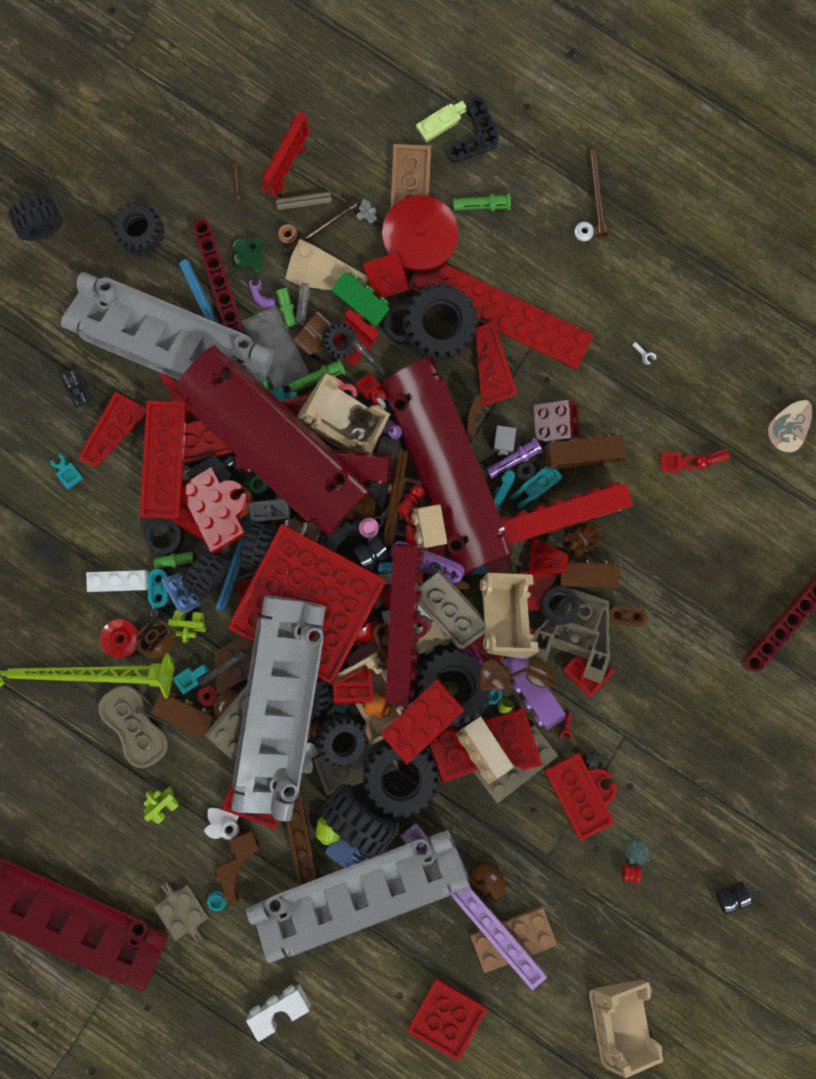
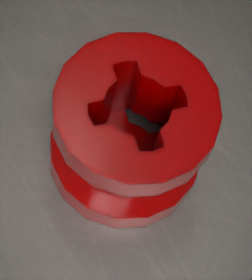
M624 862L621 876L622 882L632 881L634 884H639L642 874L641 865L635 864L633 866Z

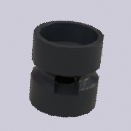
M377 534L367 540V545L360 544L353 549L365 569L368 570L376 565V560L383 561L390 556Z
M742 881L732 884L730 889L723 887L715 890L717 901L724 915L736 912L737 907L742 910L752 906L751 898Z

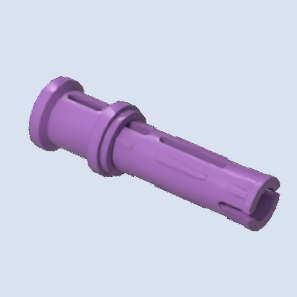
M533 438L532 442L523 447L519 446L516 452L486 468L492 479L521 461H529L530 457L537 453L541 454L543 451L537 440Z

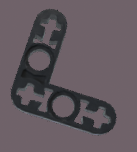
M474 96L470 99L468 110L478 135L456 142L448 147L447 158L451 163H460L492 151L498 146L499 135L482 97ZM474 103L480 105L481 114L478 115V110L474 107ZM481 119H485L489 122V125L483 128L479 126L478 122ZM487 132H489L490 138L494 139L493 144L489 141L486 142L488 138ZM470 143H476L478 145V149L476 151H470L468 149V145ZM453 150L459 152L458 157L452 155Z

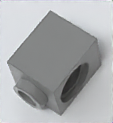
M497 426L493 451H497L498 455L508 456V453H512L514 450L516 428Z

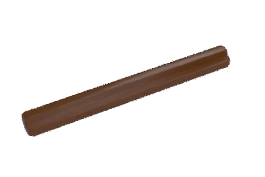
M406 451L397 452L383 537V545L393 546L398 518L397 508L400 506L408 452Z

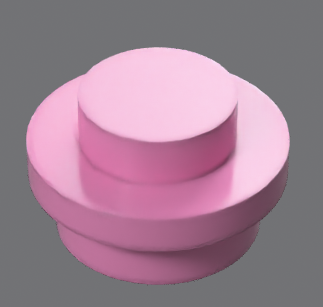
M366 518L361 521L359 531L364 537L371 538L378 533L379 526L374 519Z

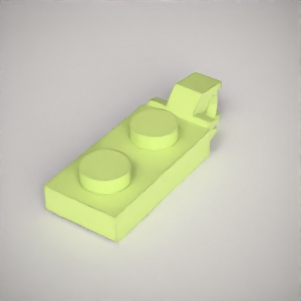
M463 101L454 106L451 103L416 124V128L425 142H429L456 125L461 119L460 115L466 112V105Z

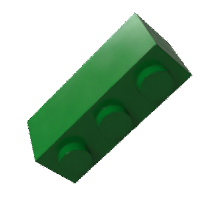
M344 272L331 291L377 327L390 310L388 307L390 303L382 296L379 299L374 296L373 293L375 291L367 284L363 287L358 283L359 278L355 274Z

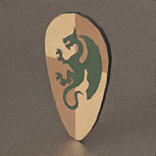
M807 400L795 402L775 416L769 423L767 438L776 450L789 454L801 447L812 420L811 403Z

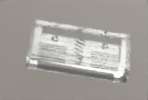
M303 282L300 285L296 317L299 325H303L306 322L310 293L309 284Z

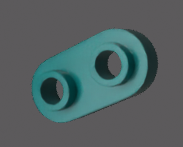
M154 569L148 575V601L153 607H163L169 600V593L162 580L161 582L156 581L158 575L162 578L168 577V574L162 569ZM158 594L162 596L161 601H157L156 599Z

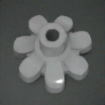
M364 198L359 206L360 212L356 216L359 220L366 218L369 223H374L377 220L375 215L377 211L375 207L371 208L370 202Z

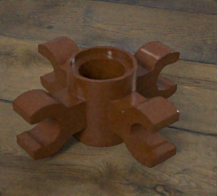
M596 518L589 519L586 526L578 528L574 533H568L564 538V541L572 542L567 552L575 551L574 560L580 559L583 552L590 551L596 545H601L605 540L604 537L597 536L603 527H594V523L597 521Z

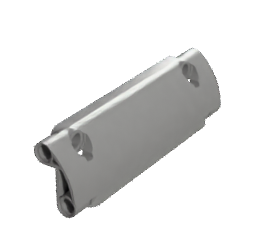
M81 272L78 276L76 285L79 293L64 313L61 327L79 334L84 341L176 380L180 379L183 373L202 353L215 345L231 361L238 362L237 358L243 360V364H240L259 382L266 379L274 350L255 344L249 336L110 278L100 279L86 272ZM101 301L106 303L107 305L102 306ZM216 378L218 383L223 382L220 378Z
M264 596L262 615L265 616H261L257 620L232 785L234 793L231 810L235 812L272 814L279 821L292 820L294 800L299 793L324 639L322 632L326 609L324 605L286 597ZM298 627L301 628L300 635L297 633ZM316 631L315 636L309 639L310 632ZM273 782H277L276 789L273 786ZM287 787H291L288 792H284Z
M445 830L272 896L265 901L247 907L246 913L249 922L257 927L267 962L272 963L451 895V890L455 893L470 887V882L449 831ZM424 843L427 846V852L421 855L418 848ZM429 857L432 858V860L429 861V862H426V860H425L426 858H429ZM276 900L280 902V909L278 911L274 909ZM286 913L287 916L283 918L282 914Z

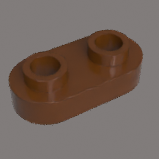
M613 606L609 609V621L615 625L641 626L647 621V613L641 607ZM617 611L620 613L618 619L614 617V613ZM634 613L639 614L638 620L633 618Z
M379 622L373 626L371 634L380 655L388 659L386 648L389 641V625ZM383 628V634L379 635V629Z

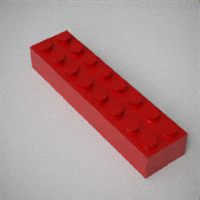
M615 482L606 486L605 490L599 487L587 492L586 496H583V493L571 496L567 502L561 499L551 503V507L546 508V505H541L532 509L533 512L527 513V510L516 513L512 519H509L508 516L503 517L501 520L506 534L502 537H506L509 545L629 508L633 506L627 484L620 485V482Z

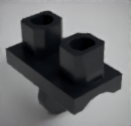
M77 368L60 376L75 408L93 400Z

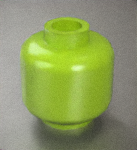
M323 816L320 817L315 831L317 839L324 845H331L337 842L340 836L335 834L332 828L326 824Z

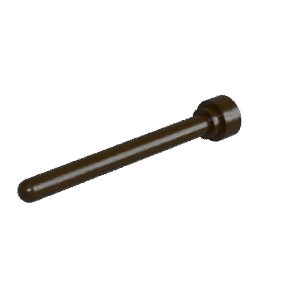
M354 195L348 198V202L345 203L344 207L283 249V253L286 255L290 254L295 250L300 239L307 242L347 213L360 210L359 206L361 204Z

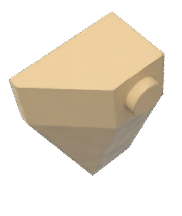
M301 239L291 256L285 277L286 280L298 286L301 285L302 288L310 287L320 290H331L344 272L355 274L359 278L358 283L363 287L368 282L367 276Z

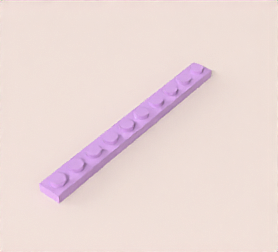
M415 822L400 837L406 844H409L416 840L425 839L428 836ZM424 843L418 848L421 855L427 852V846ZM429 857V858H426L425 860H426V862H429V861L432 860V858ZM471 886L455 893L451 890L453 899L531 990L535 989L547 978L546 973Z

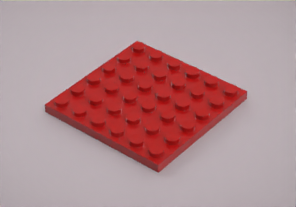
M281 524L228 629L254 642L257 620L259 617L265 616L262 615L265 595L298 599L326 606L322 625L324 639L317 677L332 685L387 579L365 569V567L285 524ZM298 627L297 633L299 635L301 634V628ZM316 631L310 632L309 639L315 636Z

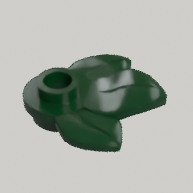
M250 237L248 240L243 238L237 239L231 246L237 252L234 256L235 268H243L249 265L251 270L257 273L264 263L262 255L264 244L262 240L258 237ZM253 243H256L257 246L255 250L251 248Z

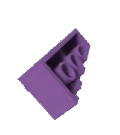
M508 657L503 660L502 664L509 668L510 674H513L525 667L528 668L530 661L528 658ZM527 672L513 677L512 679L515 683L512 686L518 694L522 693L525 698L523 700L524 704L529 710L532 709L536 714L534 718L540 727L544 726L547 731L566 718L565 712L548 688L531 684L526 678Z

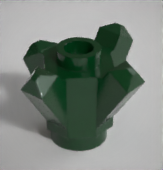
M258 475L250 481H243V485L255 493L256 500L264 499V495L269 490H273Z

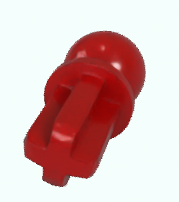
M722 449L713 453L709 451V456L697 455L694 459V466L700 470L707 468L709 463L715 466V463L728 460L730 458L727 449Z
M415 485L410 489V495L406 494L404 496L405 500L397 508L400 515L407 516L412 508L418 505L417 501L422 500L425 496L424 488L420 485Z

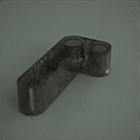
M383 434L377 453L392 454L391 478L383 484H376L371 480L369 485V495L376 502L375 512L379 513L384 512L388 496L387 490L392 480L397 452L400 451L402 443L401 438L393 439Z

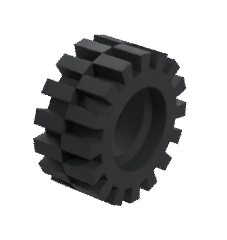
M337 323L325 329L324 335H322L324 351H327L328 355L334 358H346L352 355L358 347L356 346V343H358L356 337L358 335L354 332L355 329L353 327H349L350 325ZM337 333L344 334L347 339V343L343 348H337L333 343V338Z

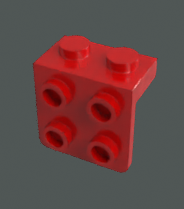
M349 309L344 314L345 320L343 323L355 329L354 332L358 335L356 337L358 340L356 346L358 347L352 355L343 359L351 366H355L379 339L378 330L372 324L367 325L360 313L357 311L352 312ZM337 333L333 338V343L337 348H343L347 343V339L344 334Z

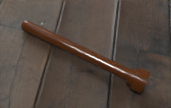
M591 148L589 150V160L597 219L594 234L595 237L601 238L608 236L610 231L609 225L604 221L596 150Z

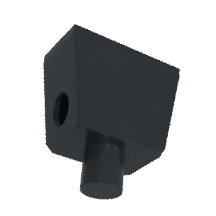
M214 455L188 471L193 477H196L212 467L215 469L221 482L232 481L235 477L229 470L236 465V460L229 455L221 461Z

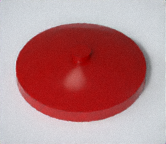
M427 195L406 197L397 202L385 217L382 227L384 247L388 255L400 252L404 268L407 270L425 272L436 269L451 257L456 248L458 240L456 218L450 208L437 198Z

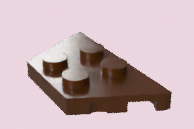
M243 636L214 652L217 695L249 677L253 647Z

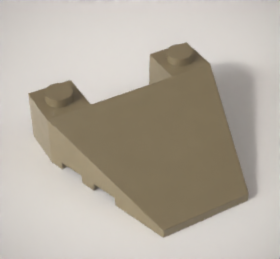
M572 589L577 594L580 603L576 618L566 625H556L546 619L541 627L535 631L534 639H532V642H538L539 652L529 658L539 659L546 663L551 647L587 659L588 662L583 677L602 683L610 660L609 601ZM564 598L553 612L559 615L568 614L572 609V604L567 598Z

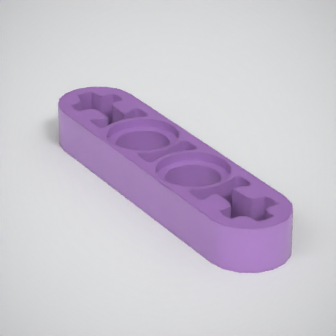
M398 541V542L394 543V545L392 546V548H391V550H390V555H391V557L393 558V552H394V546H395V545H397V544H407V543L402 542V541ZM422 549L424 551V562L421 563V571L434 574L439 569L434 568L432 562H437L441 566V572L451 582L457 583L462 579L464 568L461 564Z

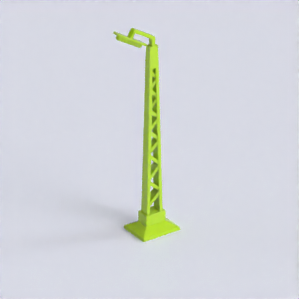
M167 653L164 655L161 664H151V666L8 669L7 671H0V687L4 684L2 676L11 679L139 683L159 686L164 698L168 699L175 667L170 655ZM140 673H149L148 677L141 676Z

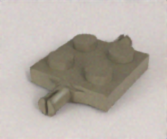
M168 881L165 882L161 887L167 896L154 907L175 941L183 935L191 933L196 943L199 942L203 937L197 928L209 918V915L189 884L173 891Z

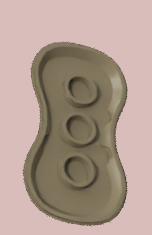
M122 685L113 688L101 698L98 705L99 715L102 721L119 736L126 760L137 768H146L158 762L167 751V739L165 734L151 723L146 716L143 701L138 691L131 686Z

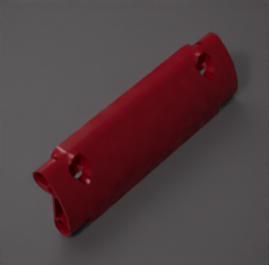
M215 345L202 353L175 384L173 390L188 402L190 412L304 520L311 523L316 521L315 524L327 536L331 535L353 507L363 501L370 493V490L359 479L355 478L354 470L240 363L228 359ZM216 378H220L223 382L218 383ZM330 483L336 487L334 490L330 488Z
M433 357L415 362L387 378L382 383V386L392 408L396 423L402 430L401 436L419 481L422 482L429 506L441 505L447 539L445 546L452 561L463 566V576L474 572L476 568L513 554L507 538L502 537L506 534L503 522L443 376H439V371ZM399 403L405 405L401 410L395 408ZM465 537H466L467 540H468V543H466V545H465V542H464V540H463V538H465ZM457 542L461 545V549L453 551L450 545Z
M0 858V931L119 984L124 985L130 976L127 985L144 992L167 942L168 933ZM136 926L144 928V932L139 936L133 934V929ZM134 940L138 943L137 945H133L131 941Z

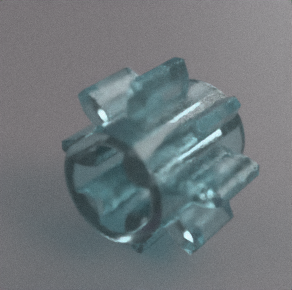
M633 840V842L626 845L628 851L625 852L626 858H629L632 865L636 863L641 866L645 861H649L647 854L650 853L649 847H645L644 841Z

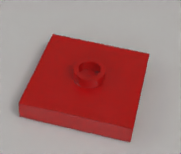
M400 252L363 264L369 285L375 291L373 295L378 299L380 296L386 298L411 290Z

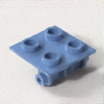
M184 572L161 579L179 614L183 612L188 613L193 608L201 606L199 598L183 587Z
M341 838L337 842L332 843L324 852L344 868L365 861L370 857L366 853L358 851L357 848H353Z

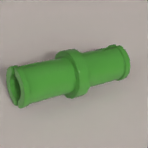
M288 289L277 290L276 294L280 303L279 310L280 313H283L286 328L298 326L294 314L295 307L294 304H291Z
M192 551L154 557L155 569L170 566L176 568L177 565L194 563Z

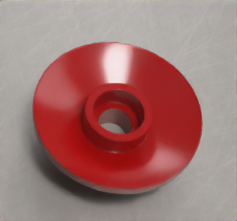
M113 620L106 624L101 632V646L112 657H127L136 650L135 644L137 645L138 642L136 639L138 631L127 620ZM120 635L124 636L123 642L119 641Z

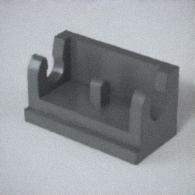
M281 497L249 502L251 522L288 519L292 515L290 506Z

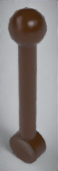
M233 163L232 169L234 170L236 190L234 199L240 201L242 198L239 194L238 170L240 167L238 163Z

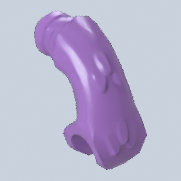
M251 279L249 281V288L254 301L264 309L268 307L273 308L275 306V299L266 298L259 293L262 288L261 280H258L257 286H253Z
M388 419L382 431L389 434L393 439H398L402 434V430L395 422Z

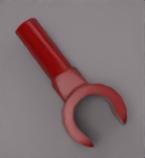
M567 713L564 728L559 732L561 740L564 733H569L568 741L572 739V734L569 730L572 713Z

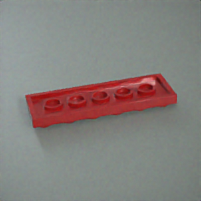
M147 401L140 501L141 518L180 519L187 413L186 402Z

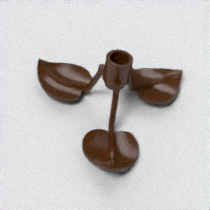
M501 656L499 662L494 660L485 661L479 673L480 690H505L509 687L511 679L523 672H527V680L538 687L550 688L554 687L557 683L550 666L539 659L531 660L528 663V668L525 667L510 674L509 668L502 665L505 656Z

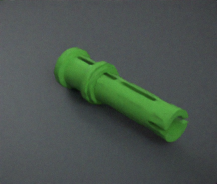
M510 193L506 195L491 194L489 197L453 198L454 211L489 209L491 211L507 209L508 211L511 209Z
M339 358L337 362L327 366L322 365L320 370L288 382L292 392H298L318 383L324 374L338 376L340 374L345 375L346 372Z

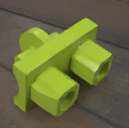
M175 610L172 620L169 619L168 622L171 629L183 630L176 631V636L182 637L183 643H188L189 638H196V632L190 631L206 632L203 613L193 612L192 621H185L186 612L179 614L178 610Z
M170 786L163 793L160 790H157L155 793L151 791L145 793L147 800L143 803L146 806L144 809V819L147 822L151 819L159 824L165 818V813L161 809L166 806L170 811H173L178 807L179 802L174 796V790Z

